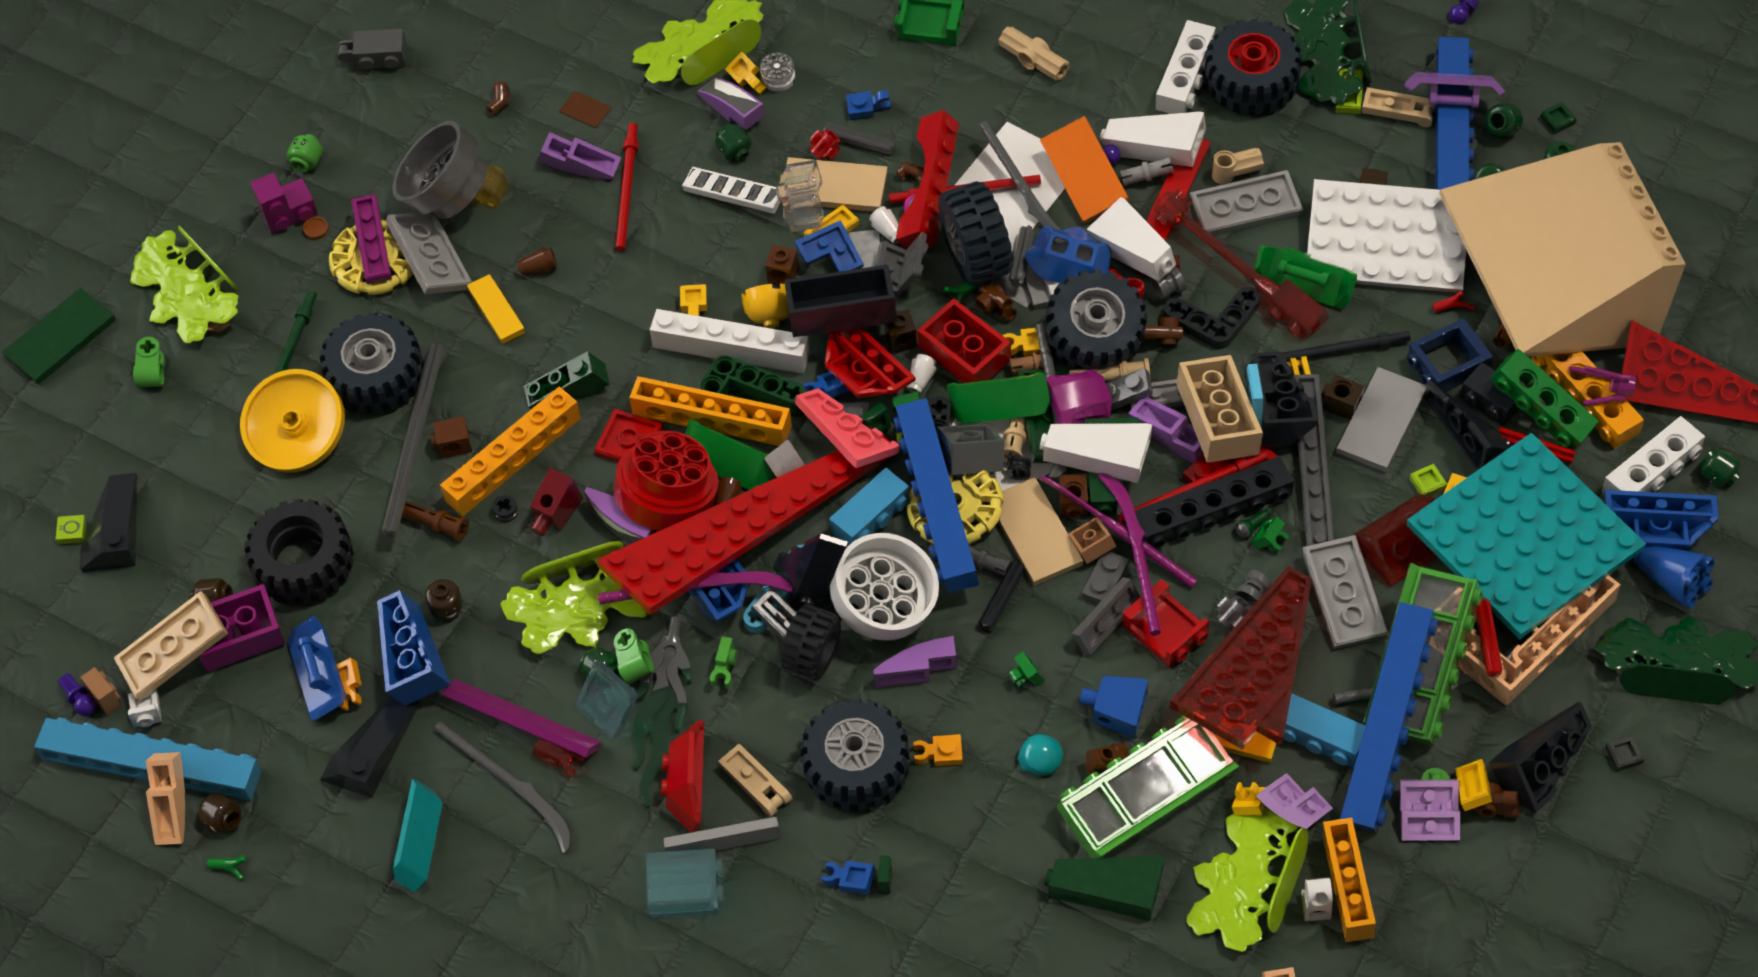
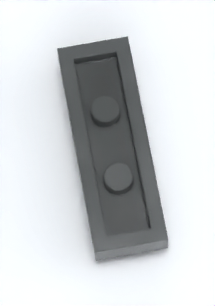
M1123 577L1072 632L1073 637L1084 654L1092 655L1122 622L1123 612L1141 597L1131 579Z

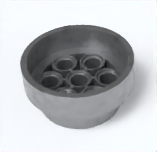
M445 121L432 127L414 143L401 161L393 180L392 191L394 197L418 215L434 213L441 219H447L458 214L474 199L486 177L487 163L478 155L477 140L454 121Z

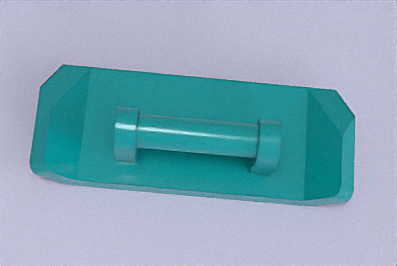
M412 779L393 866L395 881L412 892L417 891L428 877L443 804L440 797L433 790L417 779Z

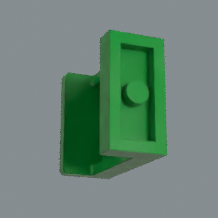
M899 0L898 9L900 14H896L894 19V29H898V39L957 46L965 10V0Z

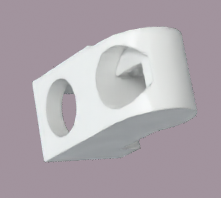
M1330 878L1306 879L1305 889L1301 890L1304 920L1331 919L1333 898Z

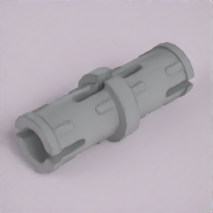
M1170 156L1151 163L1145 161L1142 162L1141 166L1120 170L1121 177L1132 175V177L1122 179L1124 186L1142 180L1152 181L1153 177L1174 173L1172 165L1162 168V166L1172 164Z

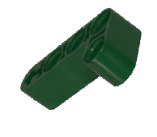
M723 355L717 357L700 383L701 390L729 396L731 393H734L752 401L790 408V415L793 417L804 415L803 411L795 404L796 396L806 392L803 385L731 356Z

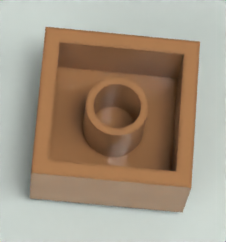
M1097 517L1068 534L1087 564L1116 547L1110 533Z
M94 667L80 677L89 694L94 697L96 703L107 716L121 707L119 702L121 697L116 692L117 690L114 685L107 681V677L102 671L98 672Z

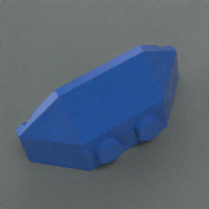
M1605 490L1604 492L1605 504L1646 543V546L1690 548L1719 518L1717 496L1621 490Z
M735 559L717 572L737 573L746 571L738 560ZM750 584L707 587L688 590V592L704 615L718 623L742 608Z

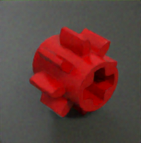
M818 129L810 137L811 140L809 142L812 144L810 151L820 160H824L827 156L832 160L839 153L840 146H838L840 139L831 130L826 129L822 133Z

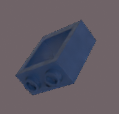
M1464 318L1410 343L1407 356L1410 368L1418 372L1424 385L1432 381L1446 392L1462 385L1481 363L1491 368L1493 355ZM1455 340L1470 361L1440 375L1425 354Z

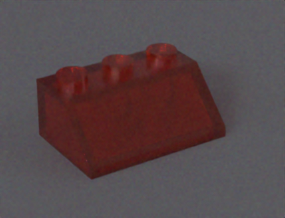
M1417 494L1354 533L1364 558L1388 585L1392 586L1406 577L1410 563L1422 567L1437 557L1406 525L1407 519L1436 500L1435 497Z

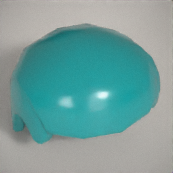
M1036 734L1030 736L1021 745L1017 759L1024 772L1029 771L1036 777L1053 774L1061 766L1064 754L1057 740L1049 735Z

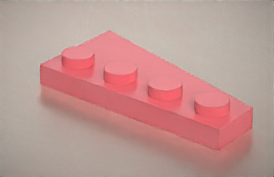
M819 388L796 396L795 404L855 468L899 454L900 445L895 441L889 443L882 438V432L876 428L871 430L862 424V418L856 414L852 415L843 411L844 406Z

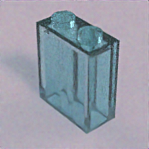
M715 848L646 853L647 908L650 918L719 913V903L724 902L723 885H718V876H723V860L717 859Z

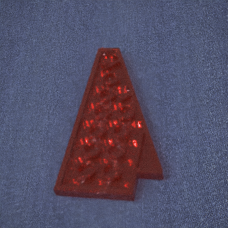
M1288 566L1172 698L1169 708L1240 749H1243L1257 732L1281 745L1285 733L1312 578Z

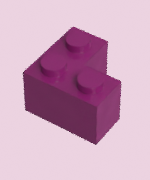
M274 173L250 182L260 213L271 234L285 230L294 224L318 215L314 200L302 178L282 187Z

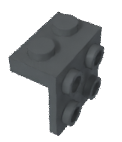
M921 232L907 250L886 241H882L878 247L874 266L888 264L895 298H898L904 290L908 291L912 281L918 279L923 271L921 260L928 249V244L925 243L927 238L925 233Z

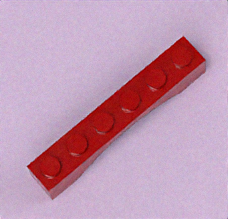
M944 109L920 118L917 139L924 150V173L913 201L900 218L896 240L906 249L921 232L927 234L925 243L928 244V248L936 244L940 224L938 199L947 188L959 123Z

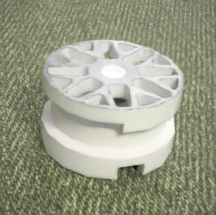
M781 52L766 55L760 62L761 82L771 91L778 92L789 89L795 80L792 58Z

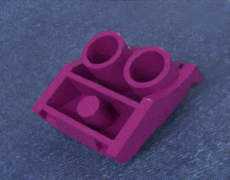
M1089 369L1081 373L1046 377L1050 401L1058 420L1057 424H1084L1085 419L1110 417L1112 398L1101 374L1093 369Z

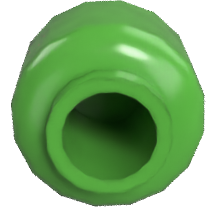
M310 134L298 135L293 139L286 157L289 165L294 170L305 173L317 167L323 154V148L315 136Z

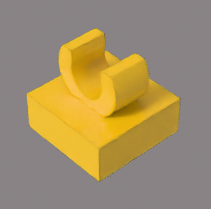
M1238 782L1235 789L1236 797L1232 805L1234 815H1262L1265 805L1256 796L1266 787H1258L1255 782H1252L1250 787H1243L1242 783Z

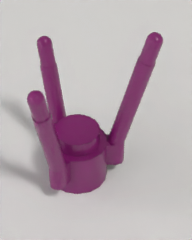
M1585 366L1584 368L1569 367V370L1572 372L1610 380L1609 390L1614 392L1615 395L1583 401L1584 406L1615 401L1625 402L1626 396L1632 397L1634 394V375L1618 374L1590 366Z

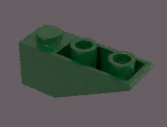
M587 351L524 385L528 407L531 409L559 386L572 398L578 399L590 396L607 387L610 383L605 363Z

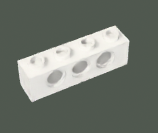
M1187 20L1156 93V110L1177 114L1186 113L1188 108L1192 109L1196 97L1194 92L1196 89L1200 90L1203 82L1202 73L1205 71L1207 46L1215 35L1216 27Z
M1680 416L1606 476L1602 492L1604 493L1605 490L1658 491L1669 476H1676L1684 468L1686 462L1690 459L1694 461L1701 455L1705 436Z

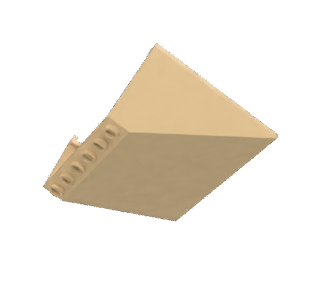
M1621 142L1592 145L1440 190L1441 199L1515 350L1519 348L1526 356L1626 348L1631 320L1660 334L1686 264Z

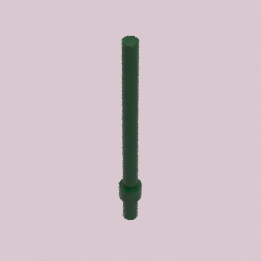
M312 290L307 292L302 306H299L296 311L295 323L273 374L287 369L303 328L310 321L313 314L311 309L317 297V293Z

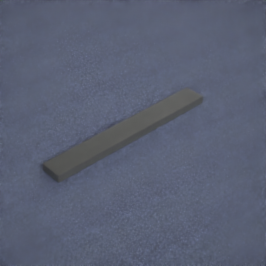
M1319 374L1293 375L1296 381L1301 382L1304 386V392L1308 398L1312 397L1318 415V425L1297 440L1306 546L1334 540Z

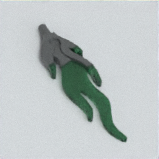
M676 616L670 619L668 636L665 635L662 642L650 654L654 665V672L640 679V686L636 694L637 701H642L648 693L653 677L657 676L654 688L640 708L634 723L636 758L632 765L633 771H638L643 764L646 737L649 733L652 736V755L640 781V793L647 808L651 807L649 795L651 784L662 769V755L668 754L667 731L670 718L674 710L677 709L674 729L675 733L679 734L687 712L686 693L680 681L679 672L682 673L688 685L692 682L690 663L681 646L679 637L681 618Z

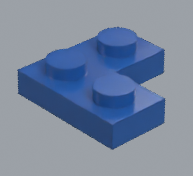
M841 220L795 241L794 245L805 266L829 256L837 272L864 267V263Z

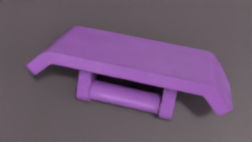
M1416 72L1404 83L1409 91H1412L1420 83H1431L1429 105H1465L1478 108L1480 86L1493 87L1500 96L1506 93L1494 77L1484 75ZM1438 84L1473 86L1472 96L1437 94Z

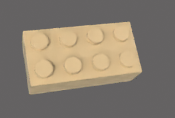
M1231 355L1180 362L1176 385L1207 463L1259 455L1263 432Z

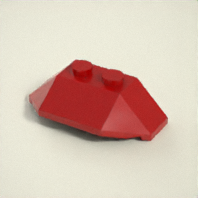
M862 327L829 332L825 368L857 398L894 394L916 381V377Z
M698 720L669 744L668 754L662 755V771H667V778L661 781V796H666L665 807L691 833L698 832L701 825L704 720Z

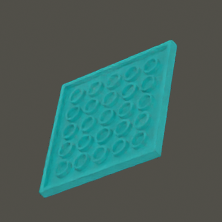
M1532 433L1407 519L1406 524L1455 575L1473 580L1477 579L1480 589L1483 590L1482 599L1490 601L1492 612L1519 640L1635 557L1646 546V543Z

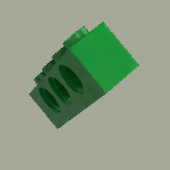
M1519 348L1510 354L1489 378L1495 383L1499 391L1506 393L1514 400L1519 409L1526 411L1535 419L1536 424L1542 429H1546L1562 447L1573 449L1581 444L1599 422ZM1520 380L1524 382L1525 387L1521 385ZM1540 398L1543 399L1545 405L1541 403ZM1560 416L1563 417L1565 423L1561 421Z

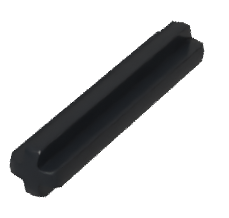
M1018 561L1010 563L979 621V627L987 632L993 631L1025 571L1024 564Z

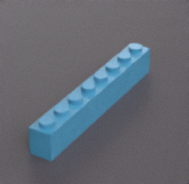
M46 718L34 746L41 760L149 781L146 760L154 753L181 752L184 786L186 789L211 794L222 793L228 797L246 801L252 800L262 773L257 760L247 754L237 756L221 749H213L212 751L202 749L196 744H177L166 738L156 740L141 733L131 735L123 733L116 728L106 730L90 723H83L82 725L72 723L65 718H57L56 720Z

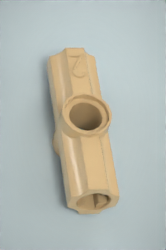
M1006 27L1002 31L999 45L1016 55L1025 68L1029 70L1036 68L1056 81H1061L1066 76L1069 62L1050 51L1048 44L1039 37L1031 39L1014 27Z

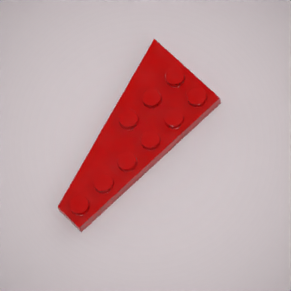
M1631 320L1621 374L1635 376V391L1632 397L1626 396L1625 399L1627 401L1758 423V385Z

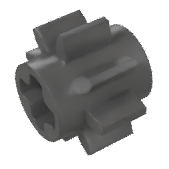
M1236 595L1231 599L1225 596L1217 605L1219 607L1217 618L1228 629L1233 630L1237 626L1243 629L1251 620L1249 618L1251 607L1240 596Z

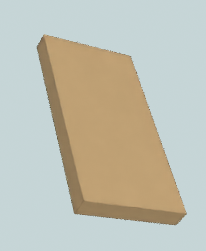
M788 157L781 188L784 190L785 195L781 203L838 208L844 205L850 210L874 212L882 206L888 167Z
M1035 477L1002 491L1004 503L1000 505L1002 514L998 523L1019 561L1024 564V569L1034 586L1083 566V559Z
M200 591L116 655L114 660L135 698L141 701L228 633L206 594Z

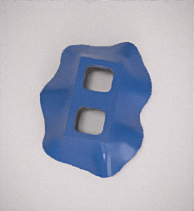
M1045 226L1038 233L1032 247L1025 253V257L1034 272L1042 279L1064 284L1065 278L1070 275L1077 277L1078 272L1083 270L1093 273L1094 269H1100L1103 274H1108L1111 248L1106 243L1095 241L1081 227L1057 230L1051 226ZM1057 238L1068 242L1065 253L1051 250L1054 239ZM1080 246L1093 250L1090 261H1084L1076 257Z

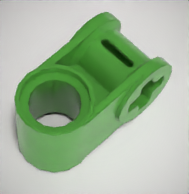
M144 337L136 345L135 365L133 367V380L136 388L162 387L164 385L165 358L160 350L159 342L153 337Z
M630 628L618 632L614 638V646L618 661V671L627 684H631L654 672L648 644L643 640H639L636 633Z

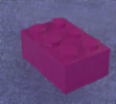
M264 584L211 602L228 634L199 655L206 672L285 644L272 602Z

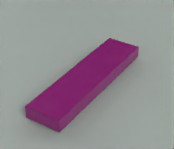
M374 194L351 199L366 284L391 280L392 276L377 196Z

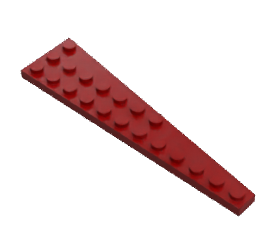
M883 434L882 438L887 440L889 443L892 442ZM837 450L619 550L612 551L608 555L597 559V567L651 615L893 456L855 468Z

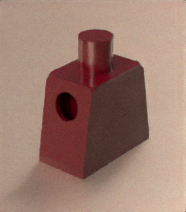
M549 468L530 505L531 510L536 516L535 521L530 527L532 532L544 537L549 527L557 530L563 529L584 499L573 478Z

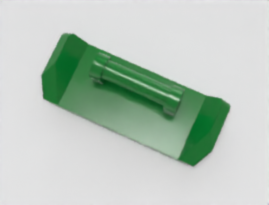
M1268 245L1260 246L1253 269L1257 283L1340 309H1344L1350 303L1357 280V274L1349 269Z
M1040 372L1028 376L947 384L951 410L957 423L960 424L1036 416L1046 413L1050 402L1046 376Z
M689 419L685 435L694 438L706 449L710 462L719 477L737 479L741 482L740 486L748 490L773 480L775 474L765 461V457L769 454L705 427L698 420Z

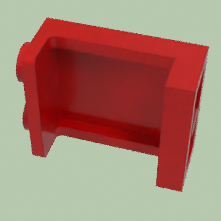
M1161 579L1152 587L1161 633L1156 636L1150 635L1142 596L1123 612L1122 626L1170 668L1176 662H1182L1196 644L1199 646L1207 640L1210 621L1206 618L1202 621L1196 618L1169 594L1170 585Z

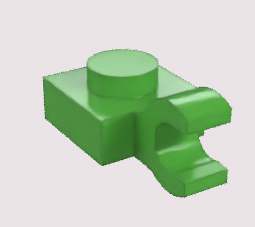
M721 637L715 658L716 665L710 675L712 687H715L716 681L719 678L725 679V689H729L732 685L729 671L731 666H735L738 657V650L734 649L733 638Z

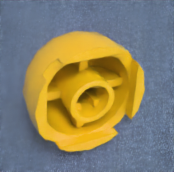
M766 284L745 290L746 295L741 294L742 304L749 319L757 324H764L765 328L780 326L779 322L786 320L790 316L785 284H780L781 289L772 288V284Z

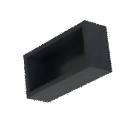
M888 264L784 280L793 337L898 322Z

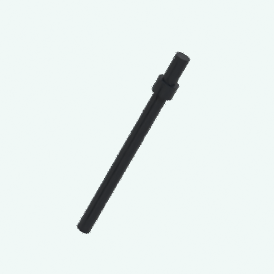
M1409 330L1391 334L1387 331L1377 333L1373 337L1288 351L1280 354L1286 359V362H1290L1291 358L1301 360V357L1305 356L1309 359L1377 346L1379 349L1387 348L1391 344L1410 341L1411 336Z

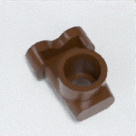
M985 283L980 287V295L975 298V301L984 313L989 315L993 310H996L1007 321H1012L1016 317L1017 310L1012 307L1013 300L1006 295L1001 286L996 284L993 287L989 283Z
M1159 317L1158 326L1146 325L1142 341L1160 340L1161 345H1175L1176 340L1182 339L1183 328L1179 327V318Z
M1113 743L1110 747L1103 746L1098 749H1089L1086 752L1087 761L1085 763L1087 772L1090 775L1098 772L1100 775L1108 770L1106 766L1118 757H1121L1122 760L1127 758V745L1125 743ZM1134 766L1120 775H1131Z
M1489 783L1492 802L1474 808V812H1478L1485 818H1492L1496 814L1510 818H1519L1518 791L1502 792V788L1499 785Z

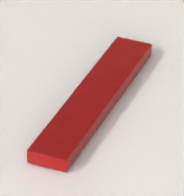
M1202 139L1193 167L1172 165L1174 173H1168L1146 220L1165 241H1167L1211 147V141Z

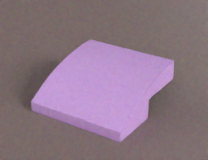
M1287 773L1256 796L1281 818L1306 829L1333 809L1314 787L1305 793Z
M1457 779L1399 780L1402 841L1460 840L1459 781Z

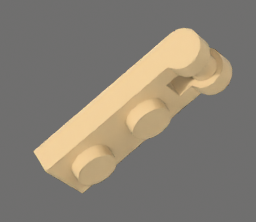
M1367 87L1362 113L1416 122L1422 127H1430L1433 122L1432 113L1435 111L1436 105H1429V98Z
M740 744L718 761L719 767L762 808L767 816L772 817L778 812V807L782 804L786 805L792 800L788 790ZM773 791L775 796L769 800L765 795Z

